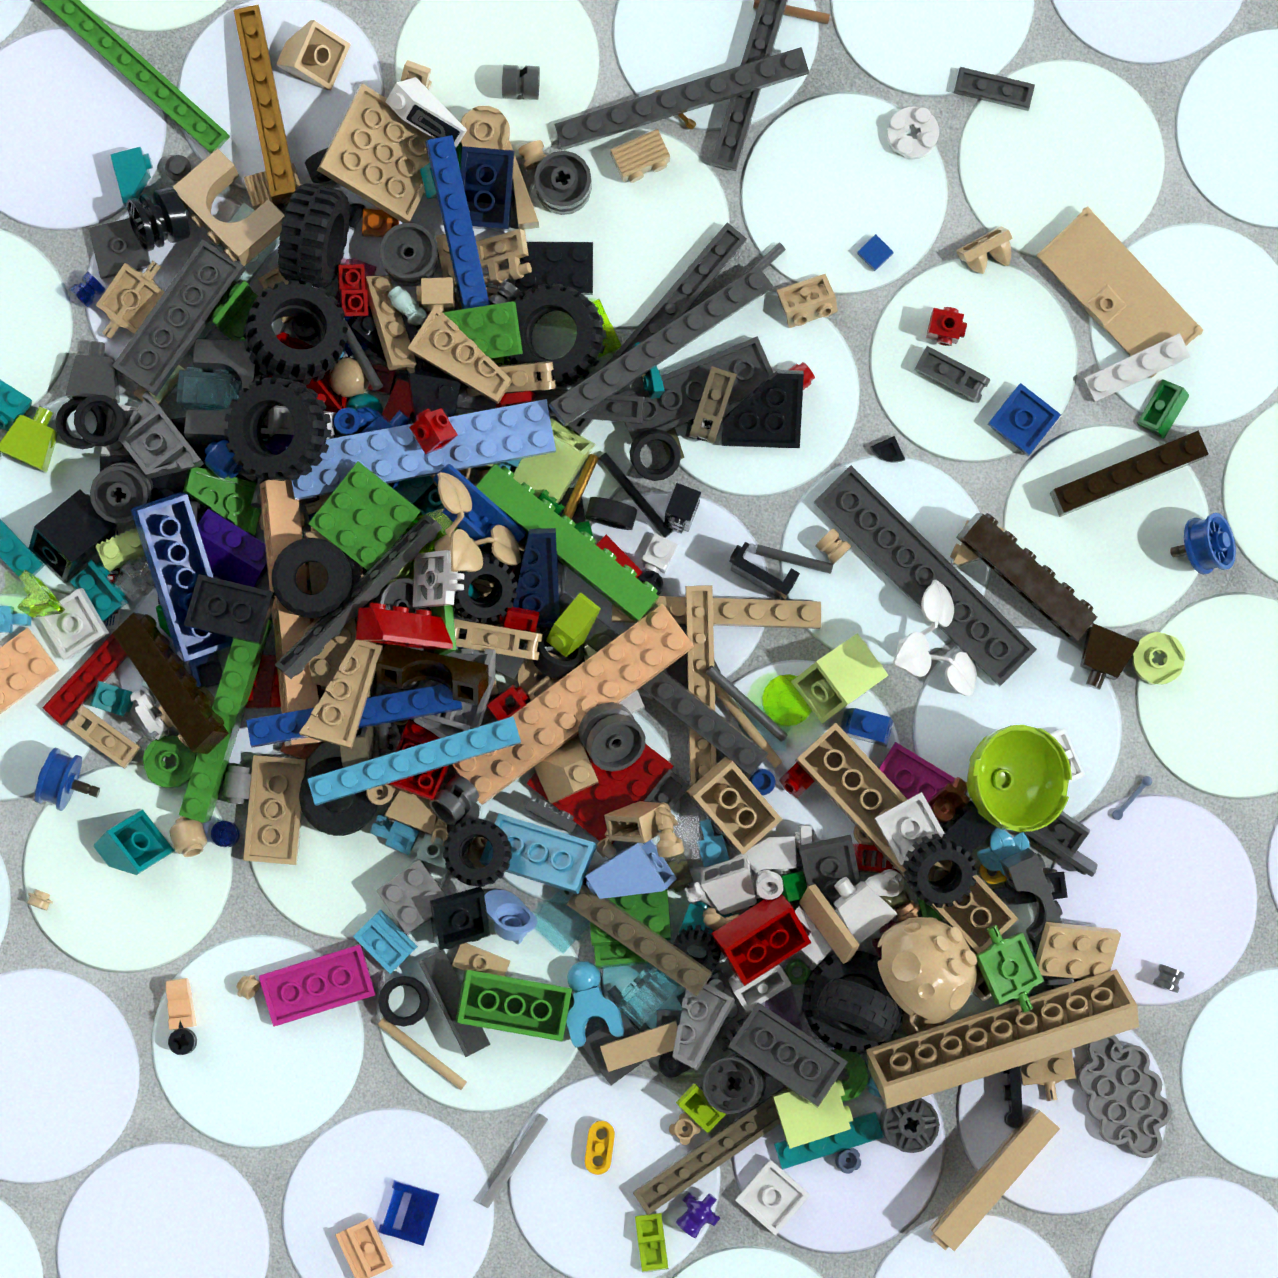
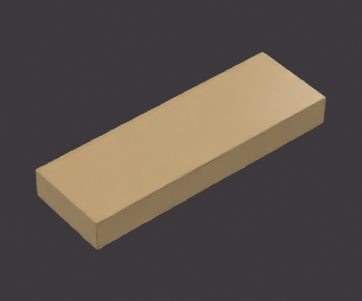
M815 884L808 886L799 904L841 962L844 964L851 961L860 944Z
M673 1021L600 1045L608 1072L673 1051L678 1029L677 1022Z

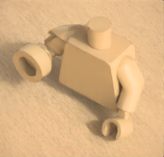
M387 784L366 790L368 800L375 805L388 803L394 795L383 817L400 822L423 833L432 834L430 839L432 844H434L435 838L439 837L443 840L442 846H444V842L448 839L447 823L443 822L432 811L429 804L430 800Z
M640 801L604 815L607 825L605 836L607 837L601 840L596 848L603 858L611 859L616 854V848L611 844L613 841L646 843L658 835L660 841L656 844L659 857H672L684 852L682 839L676 837L675 833H673L674 826L678 825V822L671 813L669 805L665 802Z

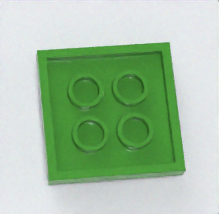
M357 461L308 524L369 571L393 547L421 510L361 462Z

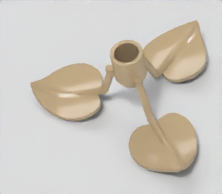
M438 473V492L441 502L448 511L458 514L453 524L445 530L446 535L434 543L435 551H450L451 571L476 572L480 570L483 566V557L477 545L484 543L492 544L493 555L502 563L507 565L521 563L518 543L512 532L505 526H494L491 529V537L473 541L462 529L454 531L463 519L464 512L471 511V497L467 488L459 479L447 473Z

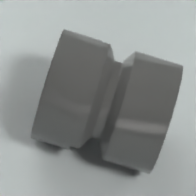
M503 64L502 98L517 99L519 95H522L524 99L538 100L540 66L525 65L523 69H520L518 65Z
M454 775L444 786V790H440L434 800H430L429 804L438 818L449 825H455L463 817L465 810H469L478 801L479 793L469 780L463 776Z

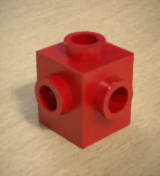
M953 307L933 308L926 338L937 340L936 343L943 346H952V343L957 344L960 337L964 338L967 323L963 322L964 314L959 313V310Z
M442 408L432 412L430 409L422 411L416 416L417 421L409 427L425 454L444 448L458 436Z

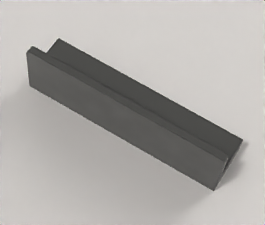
M443 949L418 961L464 1056L468 1057L491 1045L483 1027L455 1022L462 985L445 950Z

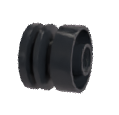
M172 186L154 191L153 203L145 194L141 195L139 200L137 198L128 199L127 208L130 224L144 251L154 250L155 245L159 248L163 247L164 235L170 243L189 238L190 227L187 213L178 193Z

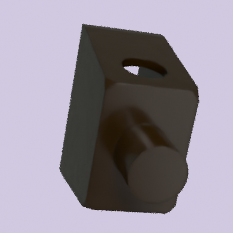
M1093 623L1087 630L1080 667L1090 671L1086 685L1100 690L1105 677L1111 680L1118 679L1138 647L1139 642Z

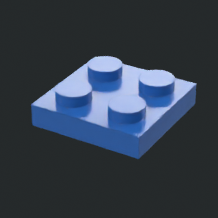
M1020 383L987 425L1029 456L1062 414Z

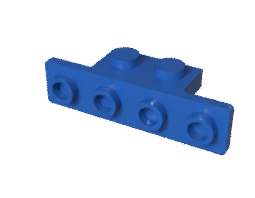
M451 464L446 465L438 472L456 477L467 488L472 501V509L467 513L464 512V517L458 526L474 541L491 537V529L496 525L508 528L517 542L525 537L526 531ZM436 474L433 481L438 484V476ZM446 508L443 510V513L451 521L454 522L458 514H453Z

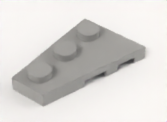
M705 984L697 996L686 989L672 1057L698 1071L735 999Z

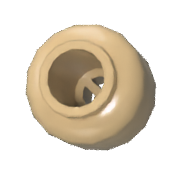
M186 817L178 818L175 821L176 824L169 830L175 852L183 854L184 857H193L202 853L203 848L207 844V837L202 822Z

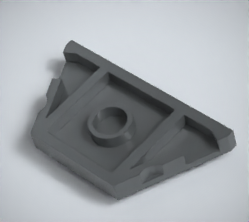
M148 391L144 392L142 396L144 401L138 411L134 410L129 419V424L123 429L118 439L145 475L151 479L202 466L204 464L152 395Z

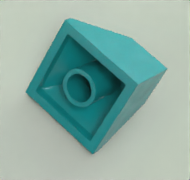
M143 809L107 830L93 845L109 867L134 875L140 874L175 851Z

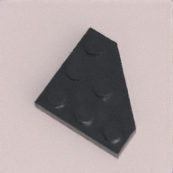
M775 371L725 415L722 422V446L800 448L804 371Z

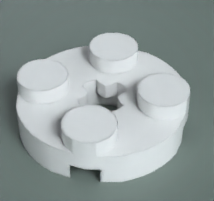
M913 106L899 110L891 118L887 130V140L891 149L904 156V158L911 160L927 156L935 147L939 137L938 123L930 111L924 107ZM910 127L920 131L917 134V139L906 135Z
M140 689L130 695L131 701L137 700L139 705L135 707V710L150 733L156 731L157 735L155 738L157 740L168 735L169 728L160 718L162 712L160 713L155 706L157 700L149 689L145 692Z

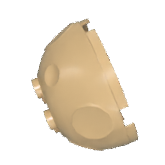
M907 918L889 928L881 936L878 943V948L882 947V959L878 961L879 972L888 992L907 1014L911 1016L916 1013L926 1018L923 1022L934 1024L947 1020L964 1006L976 983L975 964L977 963V958L970 950L965 938L957 927H951L938 921L936 918Z

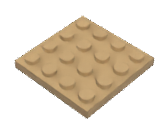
M362 83L317 171L402 223H409L425 192L420 172L422 167L430 163L425 141L434 138L402 120L385 102L387 98Z

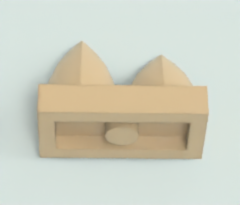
M1000 226L961 247L956 252L960 260L966 262L969 268L977 273L984 274L988 263L987 252H990L997 262L1009 266L1011 260L1009 240L1013 238L1009 229Z

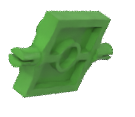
M997 925L990 926L986 930L992 940V944L986 950L976 954V958L996 1005H1001L1010 999L1017 998L1022 1012L1030 1011L1033 1009L1027 993L1034 986L1044 982L1025 936L1023 933H1016L1009 938L1002 939Z

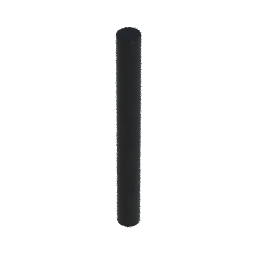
M607 452L599 457L600 462L664 538L668 537L672 531L668 529L666 523Z

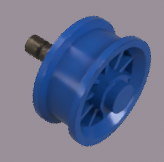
M1220 513L1209 514L1204 520L1197 517L1189 519L1184 528V545L1171 547V556L1174 558L1187 555L1193 568L1202 575L1211 573L1214 568L1221 570L1230 569L1235 562L1236 546L1229 523Z
M55 747L40 770L35 790V802L41 804L43 801L56 805L57 810L63 811L69 803L74 790L97 798L100 788L78 780L82 766V756L75 755L70 757L62 754L61 749Z

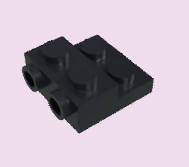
M481 887L430 900L432 912L430 920L433 938L439 950L452 949L457 945L476 942L481 938L490 936L484 891Z

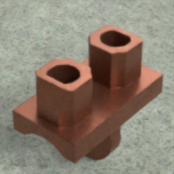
M960 777L954 779L952 784L948 783L931 797L928 802L936 819L940 822L950 821L971 799L966 795L968 791L967 783Z

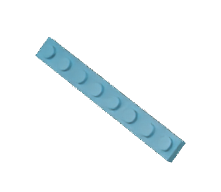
M509 717L307 780L314 804L320 805L521 743L514 717Z

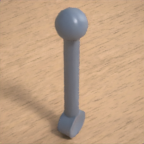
M1143 777L1141 785L1121 808L1113 811L1112 816L1115 820L1122 819L1123 812L1146 786L1152 784L1151 777Z

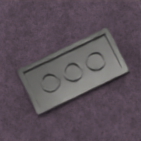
M757 1002L728 1046L730 1050L817 1108L848 1063L759 1002Z

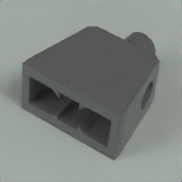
M91 341L89 344V355L75 356L66 390V396L70 400L87 398L93 395H106L120 403L118 372L112 367L115 363L114 358L104 356L105 343Z

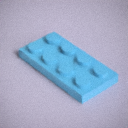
M499 813L495 825L505 832L512 847V859H510L509 869L505 872L579 894L597 848L596 843ZM487 841L480 858V863L485 866L490 863L493 857V847L489 841Z

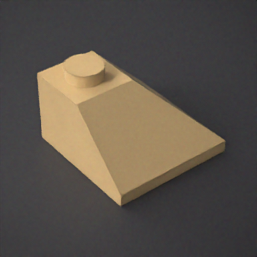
M310 20L286 41L276 65L296 78L331 91L351 44L315 20Z
M578 735L534 766L550 804L599 783Z

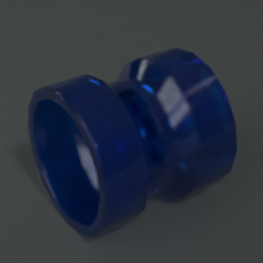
M87 271L82 276L83 283L74 284L69 290L89 308L94 303V295H102L106 288Z
M220 821L212 827L211 838L216 845L230 848L238 843L240 830L232 822Z

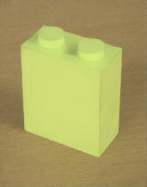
M841 1080L835 1081L818 1108L790 1089L772 1094L789 1149L851 1129L849 1122L853 1121L849 1106L844 1107L841 1096L845 1095Z

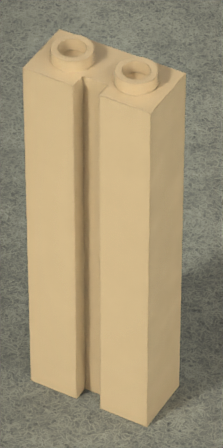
M1032 1108L1023 1118L1022 1125L1015 1128L929 1227L933 1232L931 1238L945 1251L950 1247L955 1252L1060 1128L1040 1110Z

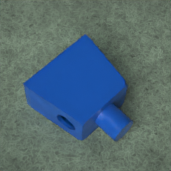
M848 708L844 710L840 727L850 738L887 747L893 720L891 717L857 708Z

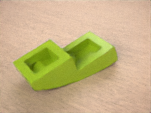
M662 1214L635 1216L642 1273L669 1269Z

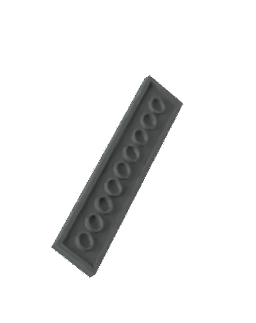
M852 465L814 501V504L921 610L923 594L933 580H938L946 587L953 600L954 615L949 626L942 627L938 624V627L963 652H966L975 664L999 687L1037 650Z

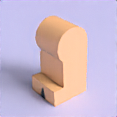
M182 978L166 981L169 1030L197 1026L189 979Z

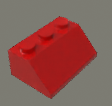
M370 603L369 608H359L356 640L420 649H453L452 640L442 617L432 616V611L416 610V614L409 613V608L393 606V610H385L386 605Z

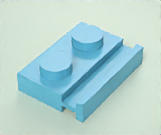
M381 909L353 936L390 974L418 947Z

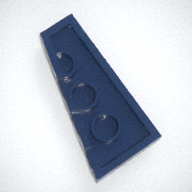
M556 528L529 529L517 582V596L513 600V607L539 612L536 628L553 627L560 617Z

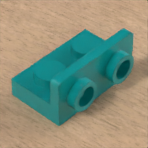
M90 560L87 563L88 566L70 582L76 590L79 588L85 590L101 620L105 622L128 603L124 597L127 592L118 582L113 584L108 578V575L111 574L110 571L104 567L101 561L97 564L95 561Z

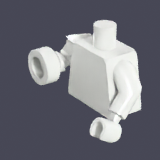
M746 854L701 869V886L699 882H696L693 888H684L689 902L701 900L712 908H717L721 914L725 915L735 912V914L741 915L750 909L749 906L757 903V898L769 900L779 897L783 892V880L779 874L770 870H763L757 872L756 875H752L749 857Z
M887 869L880 874L869 877L865 882H859L855 886L847 877H844L834 885L841 895L833 903L836 908L835 912L859 944L898 915L880 896L894 897L902 892L905 883L904 878L899 872Z

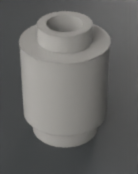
M229 766L228 772H225L223 797L228 798V803L244 804V799L249 800L251 784L249 767Z

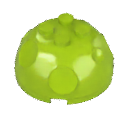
M1021 724L999 729L985 736L969 759L970 763L966 782L969 797L977 807L978 813L1001 830L1029 832L1041 829L1052 823L1061 814L1068 802L1069 780H1072L1068 757L1060 743L1041 728Z

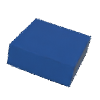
M875 234L857 254L876 271L894 254V251Z

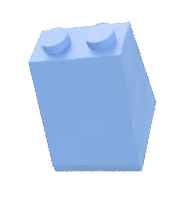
M652 839L646 843H633L585 876L588 880L586 884L589 890L594 895L597 894L599 899L661 892L677 879L665 859L658 856L657 847Z

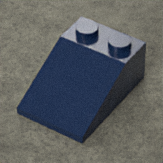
M462 146L460 172L474 229L509 231L515 151Z

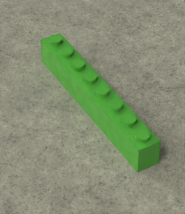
M494 464L476 487L524 529L527 535L529 529L556 528L557 560L631 620L639 623L657 603L659 596L656 593L658 590L649 582L645 581L643 584L636 578L637 573L625 564L622 567L615 561L617 557L606 548L601 550L596 546V540L585 531L580 533L575 529L576 524L566 515L561 517L554 512L556 508L548 500L543 498L541 501L533 495L535 491L527 483L523 482L520 484L513 478L515 475L505 466L500 468Z
M268 620L262 645L233 639L212 706L213 711L223 719L224 727L229 734L210 753L197 754L179 812L180 816L202 823L211 821L273 620Z

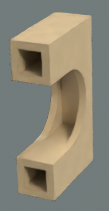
M217 148L175 184L173 188L178 193L185 210L191 214L190 219L199 229L204 227L208 231V238L216 246L220 243L225 248L223 252L233 262L237 260L245 266L280 236L282 221L285 215L268 199L241 221L227 223L214 218L211 214V209L215 198L239 177L235 165Z

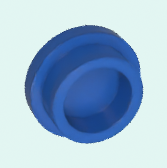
M766 769L756 770L749 779L761 795L769 794L775 787V777Z

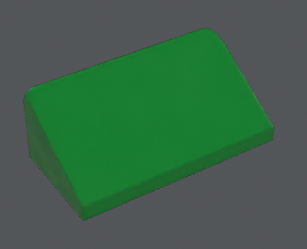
M1162 379L1137 424L1164 439L1188 400V392L1184 387Z

